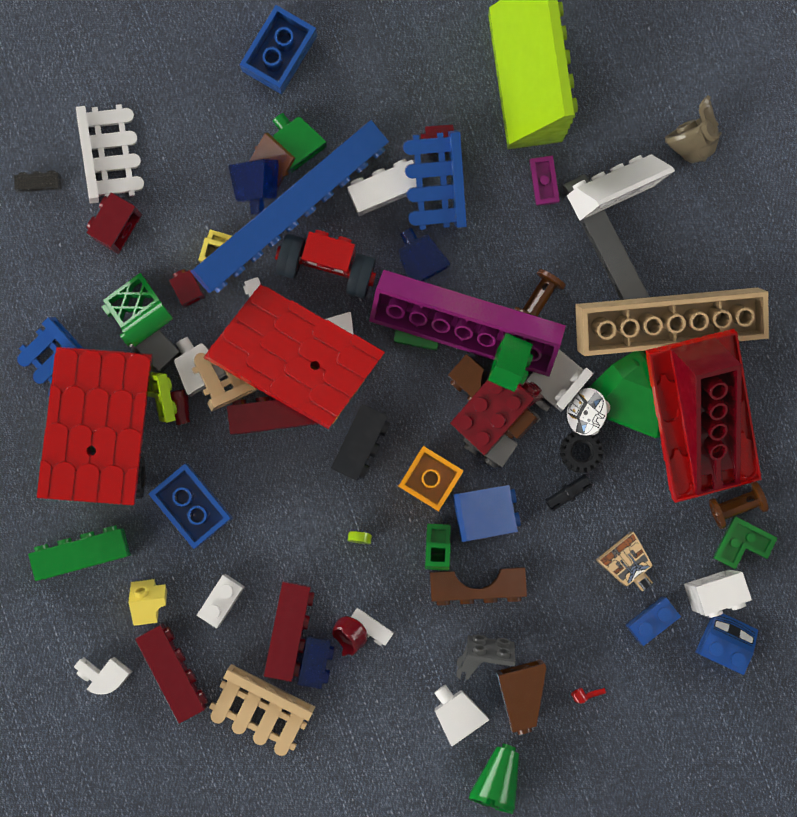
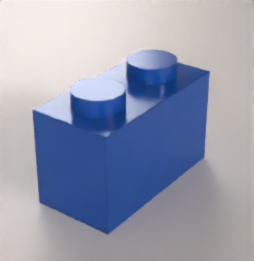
M662 596L625 626L638 643L644 646L681 616L670 601Z

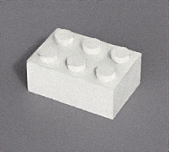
M728 569L684 584L692 611L700 613V615L709 616V618L722 615V610L726 608L737 610L746 607L745 602L752 600L743 572Z

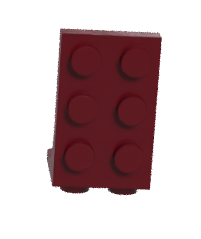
M487 380L450 424L483 455H487L521 415L534 403L541 401L544 396L540 393L542 391L541 388L532 381L529 383L525 380L523 385L519 383L513 392Z

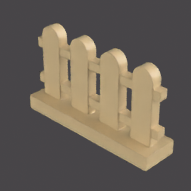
M198 353L195 356L194 364L196 367H193L192 371L194 374H200L206 386V389L203 390L204 395L210 394L211 396L207 403L211 412L259 390L225 370L227 379L220 382L213 368L215 364L204 359V353ZM231 384L233 389L225 392L224 387Z
M231 664L223 677L227 682L222 681L219 686L223 691L217 703L212 701L209 707L213 710L211 720L217 724L222 723L226 717L233 720L232 730L236 734L244 733L246 728L255 731L253 740L258 745L265 744L268 738L275 741L274 751L279 756L286 755L289 749L294 751L297 744L293 740L299 728L305 729L307 723L303 720L309 721L315 706ZM240 687L243 688V689H245V690H247V691H249V692L247 693V692L241 690ZM236 696L244 699L238 714L229 710ZM261 698H263V699L269 701L270 703H267V702L261 700ZM257 706L266 710L259 725L250 721ZM282 709H285V710L291 712V714H289V713L283 711ZM278 717L287 721L280 735L272 732Z

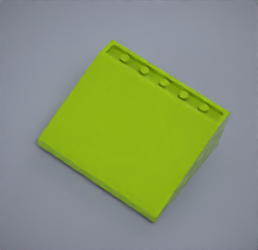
M499 0L489 7L488 17L507 149L563 142L565 135L568 134V129H570V124L573 123L575 113L578 112L577 99L572 98L571 89L574 88V78L572 73H568L567 66L571 64L569 49L565 50L564 41L567 40V30L565 25H561L560 19L564 15L562 1Z

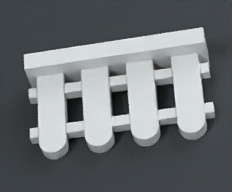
M122 104L116 105V109L98 111V107H92V112H86L85 106L76 107L89 203H98L99 196L105 195L108 197L110 192L113 194L129 193V197L135 196V192L143 189L144 181L139 176L132 177L131 169L138 168L141 162L137 154H129L128 146H133L137 142L135 132L125 131V124L133 121V111L129 108H122ZM119 125V132L101 133V126ZM95 127L96 135H89V128ZM122 147L123 155L105 157L104 149ZM92 150H98V158H93ZM125 170L126 172L125 178L108 179L107 172ZM95 173H101L102 180L96 181Z

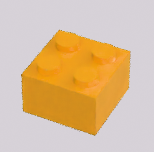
M423 446L398 487L439 511L462 475L463 470Z

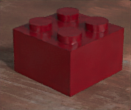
M110 192L109 196H105L100 202V211L97 216H93L89 220L86 233L96 242L119 254L142 214L134 205Z

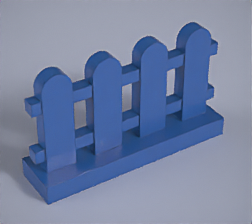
M457 130L448 131V137H443V132L437 133V138L419 139V135H413V140H407L403 144L404 152L408 155H414L415 162L405 167L406 176L411 179L416 178V187L409 188L406 196L409 201L418 202V210L412 211L408 215L409 222L414 226L419 225L420 230L426 229V225L443 223L444 228L450 227V222H454L457 228L467 227L460 132ZM445 152H449L450 160L445 161ZM438 153L439 161L421 163V154ZM451 175V184H447L446 176ZM440 176V185L423 186L422 178ZM448 199H452L453 207L448 208ZM441 200L442 208L424 209V201Z
M48 317L42 323L46 329L39 328L36 331L39 336L28 346L23 344L19 348L22 352L17 357L18 364L30 366L33 363L37 368L33 374V379L38 384L47 381L52 384L56 347H59L55 343L56 340L61 344V347L84 349L56 317ZM50 347L54 353L42 364L38 357Z

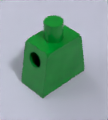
M281 113L274 118L273 123L279 131L273 135V138L295 157L289 169L291 173L327 148L326 141L301 117H297L290 122L286 115Z

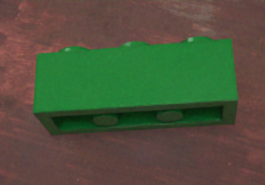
M399 330L395 332L394 343L437 351L438 342Z

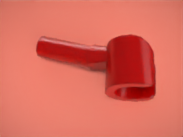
M579 688L573 691L571 696L576 703H585L592 697L606 694V690L602 688L585 694L583 688Z

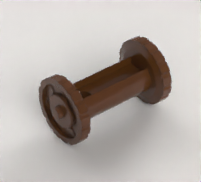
M539 269L537 272L541 281L523 309L515 307L514 310L538 317L556 288L561 290L565 288L566 285L563 281L543 269Z
M758 482L751 483L750 492L718 504L715 498L709 500L710 510L720 529L726 527L725 519L756 507H759L762 512L769 510L765 494Z

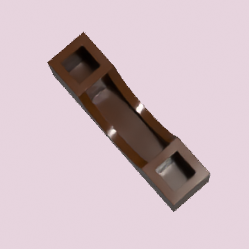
M466 354L448 376L452 379L450 382L452 386L459 392L464 390L469 394L467 399L470 401L485 383L487 371L471 356ZM527 409L505 434L510 439L515 437L520 440L539 418Z
M525 567L500 568L495 580L482 588L465 586L458 580L454 571L430 572L431 601H436V605H451L450 600H460V604H474V599H484V603H496L498 598H507V602L522 601L521 597H527Z

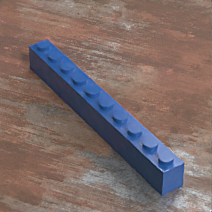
M372 120L367 122L190 272L208 293L213 290L218 293L228 284L225 281L231 275L236 278L246 269L243 266L249 260L255 262L264 254L261 250L266 245H269L271 248L280 241L281 237L279 234L285 229L288 233L299 224L297 222L299 217L302 215L308 217L317 209L314 205L321 200L324 203L334 195L331 190L337 185L340 188L346 185L351 180L349 177L351 173L355 170L357 173H360L369 165L366 161L373 156L376 159L385 152L386 149L383 146L389 142Z

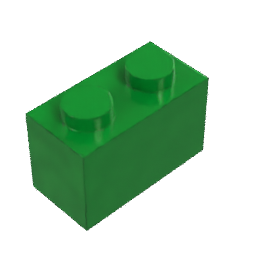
M506 333L498 346L488 381L513 392L519 383L523 385L528 376V371L525 369L529 367L533 355L530 354L533 344Z

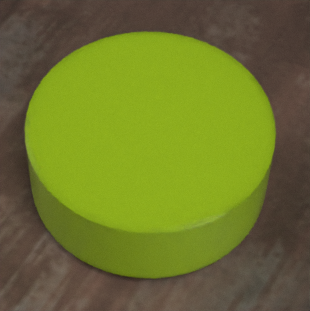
M350 531L347 541L371 544L372 535L365 532Z

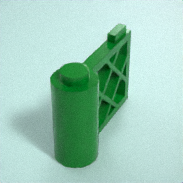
M141 273L103 300L105 304L101 306L107 316L113 315L121 327L123 333L120 336L127 346L131 344L134 347L138 346L173 320L171 314ZM142 282L140 292H133L134 287ZM119 298H123L121 306L112 305ZM130 298H138L135 306H128ZM144 298H153L154 301L149 305L142 306ZM125 312H133L132 317L123 322Z

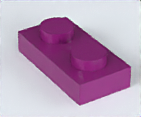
M553 156L530 159L536 206L559 203Z

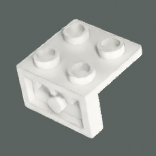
M559 350L550 377L533 372L527 381L537 384L542 390L540 393L544 396V399L562 412L594 373L588 368L582 369Z

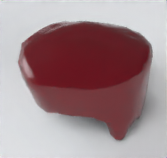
M341 617L336 622L332 632L333 637L343 648L342 656H353L367 642L368 634L365 627L360 621L352 617Z

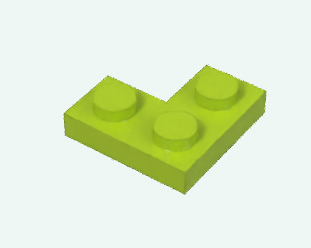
M150 372L148 397L155 398L159 421L166 423L176 421L175 414L177 409L175 402L171 400L170 391H172V384L170 378L163 373Z

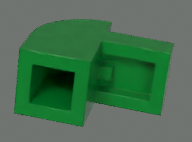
M427 523L425 569L449 571L451 525Z

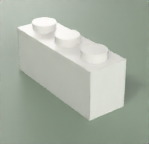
M400 160L394 163V167L385 171V168L373 172L372 177L365 180L361 177L350 182L351 186L347 188L358 216L407 197L408 189L416 187V178H408L405 174V167L408 164H414L413 160Z

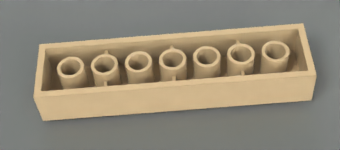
M758 287L575 304L577 351L584 356L644 351L730 329L737 331L739 341L769 339L768 291Z

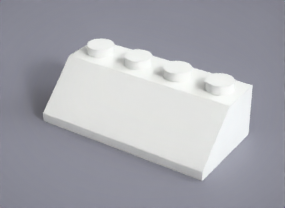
M652 154L644 158L639 155L629 161L630 164L626 166L621 163L610 169L611 173L605 174L603 171L591 178L592 181L588 183L583 180L572 186L574 190L567 197L579 220H583L653 188L675 171L674 168Z

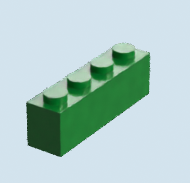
M117 525L104 528L103 533L99 535H94V531L81 534V539L72 542L71 538L57 541L58 546L49 548L48 544L34 547L35 552L29 553L28 556L35 581L131 556L124 528L117 529Z

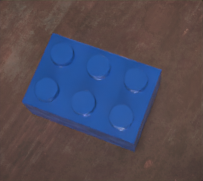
M275 5L240 63L242 72L282 95L317 38L316 28Z
M186 463L149 493V496L193 549L200 547L233 519L191 466Z

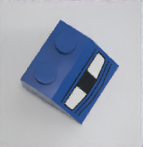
M726 614L712 617L695 653L744 675L754 654L758 629Z

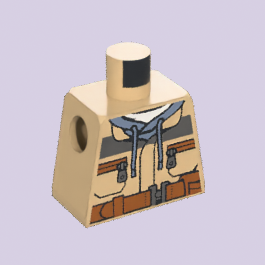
M629 532L596 559L603 568L624 586H628L634 581L639 589L644 591L653 583L645 573L653 565L634 532Z

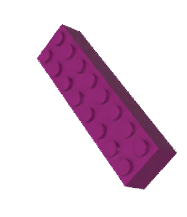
M383 270L377 285L369 319L370 322L493 360L498 346L505 334L508 333L533 344L530 352L533 358L529 367L525 370L550 377L566 327L563 324L387 270Z

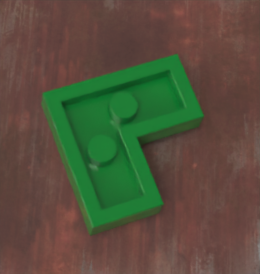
M733 516L713 559L733 569H736L745 549L768 559L778 538Z

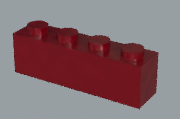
M269 397L255 398L256 402L246 403V400H236L232 402V405L227 406L231 435L318 424L280 401L270 400Z
M286 581L282 582L264 677L292 682L294 676H299L301 663L297 662L298 653H303L306 639L301 638L303 629L308 630L310 616L306 615L307 607L313 605L315 593L311 592L312 586Z
M161 624L135 638L180 724L207 708L206 703L208 700L202 690L198 691L194 683L197 679L191 669L187 670L183 662L186 658L181 648L176 649L172 641L175 639L169 626L165 627L164 624Z

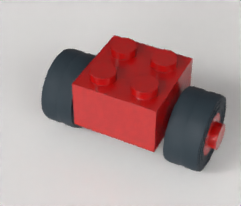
M315 230V233L309 231L307 240L292 234H286L282 245L278 246L276 252V274L295 279L300 265L303 263L307 267L349 278L346 294L365 299L369 286L373 287L377 274L374 273L376 259L362 254H357L355 257L356 247L355 244L351 243V239L338 236V239L331 238L329 233L325 231Z

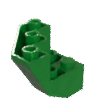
M634 351L613 363L589 388L599 391L605 398V401L609 402L610 411L607 413L606 419L648 436L659 438V424L655 412L653 391L650 386L646 351Z

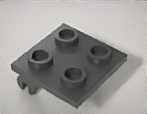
M480 634L468 635L463 655L457 659V677L460 679L461 673L466 672L465 679L468 680L482 662L515 667V642H511L506 638L490 639Z

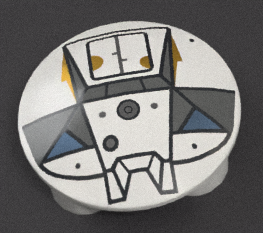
M585 388L579 390L569 402L567 408V419L570 427L580 435L598 434L606 420L607 413L610 411V404L595 389Z

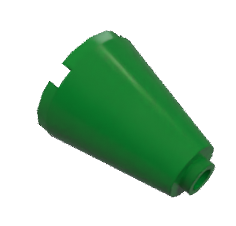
M502 744V747L495 748L469 793V800L486 807L495 808L498 811L513 814L516 804L519 754L515 752V747Z

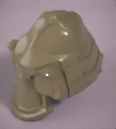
M709 95L699 105V119L685 122L665 136V143L677 154H680L685 161L690 163L705 162L716 151L722 132L718 131L719 124L715 119Z

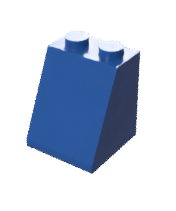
M510 485L453 495L461 542L518 532L517 527L521 526L519 513H514L513 503H517L515 490L510 489Z

